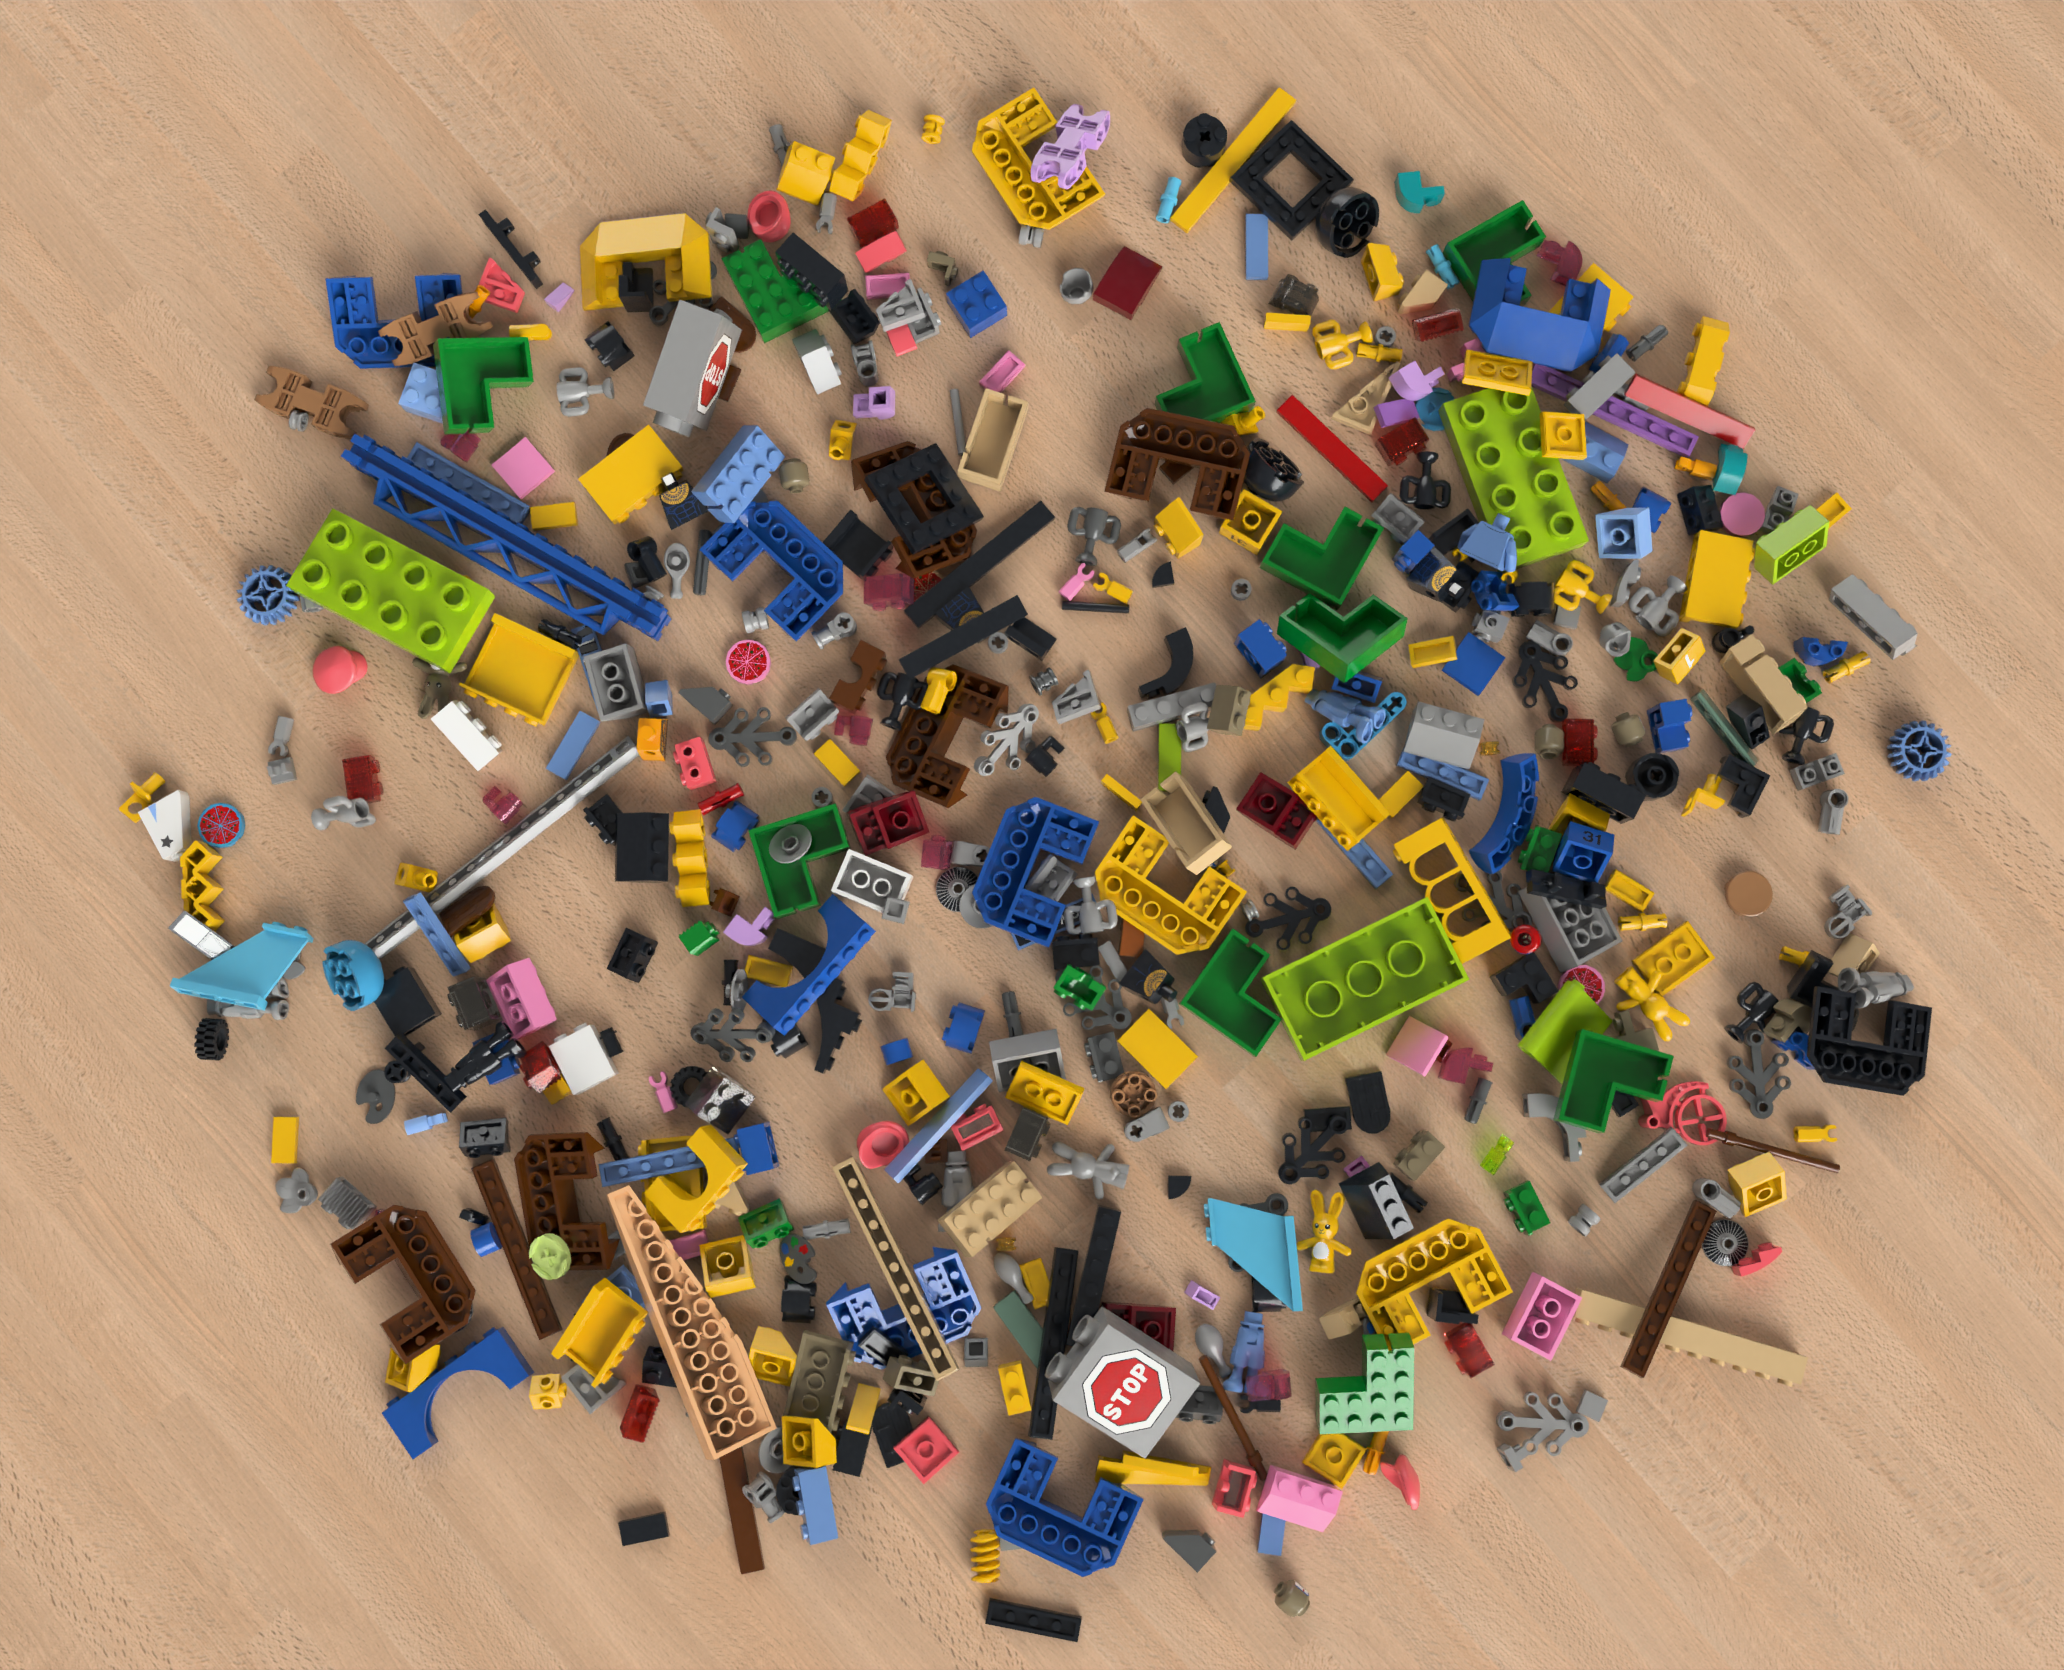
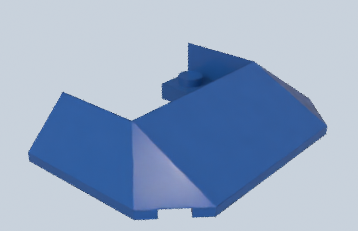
M1511 258L1481 261L1469 327L1473 333H1476L1486 353L1532 361L1534 364L1568 372L1574 371L1598 355L1611 292L1599 279H1596L1591 284L1569 279L1566 283L1561 313L1558 315L1520 306L1526 268L1510 265Z
M442 273L439 275L415 276L419 314L422 321L439 315L434 304L458 294H463L460 274ZM354 275L326 278L335 347L354 361L353 363L360 369L412 367L413 364L394 366L392 360L398 358V355L401 354L403 350L402 342L394 336L388 337V335L380 337L378 333L380 329L394 320H378L373 276L356 277ZM434 355L415 362L426 367L436 366Z
M779 501L750 502L735 523H725L699 549L732 582L762 551L784 570L793 581L764 609V612L796 642L843 594L842 560Z
M1038 797L1031 798L1027 802L1006 809L972 891L984 922L1049 948L1066 905L1024 888L1041 849L1083 864L1099 821Z
M933 1247L934 1257L914 1264L913 1268L923 1289V1295L946 1342L949 1343L969 1334L972 1328L971 1324L975 1316H978L981 1305L958 1251ZM845 1282L826 1302V1306L842 1340L854 1342L852 1351L856 1352L855 1362L861 1363L863 1361L881 1370L886 1368L884 1364L858 1346V1341L873 1326L908 1351L907 1357L913 1358L923 1353L900 1305L897 1304L881 1310L870 1283L849 1290Z
M1015 1438L986 1502L997 1536L1082 1577L1088 1576L1100 1569L1114 1566L1144 1498L1122 1483L1119 1486L1100 1477L1084 1516H1078L1041 1498L1056 1465L1058 1456L1037 1447V1443Z

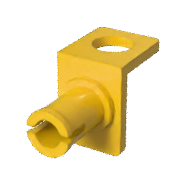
M1257 406L1250 412L1231 414L1220 423L1234 426L1239 436L1254 434L1259 431L1256 423L1265 418V412L1261 407Z
M835 420L830 433L829 457L835 460L851 459L853 434L857 423Z
M154 772L141 786L136 785L133 781L129 783L134 794L119 807L120 812L134 823H137L141 817L139 813H130L128 810L129 806L132 803H139L142 805L143 810L152 805L151 795L166 783L165 780Z
M1708 774L1703 789L1696 788L1689 794L1681 816L1685 817L1692 812L1696 801L1713 809L1721 807L1725 800L1717 797L1715 794L1722 778L1718 776L1715 780V774Z
M400 863L394 884L429 893L437 883L438 872L411 864Z

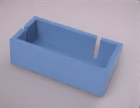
M743 425L691 492L704 506H709L707 509L719 522L735 523L770 478L771 474L769 472H774L785 456L758 425Z

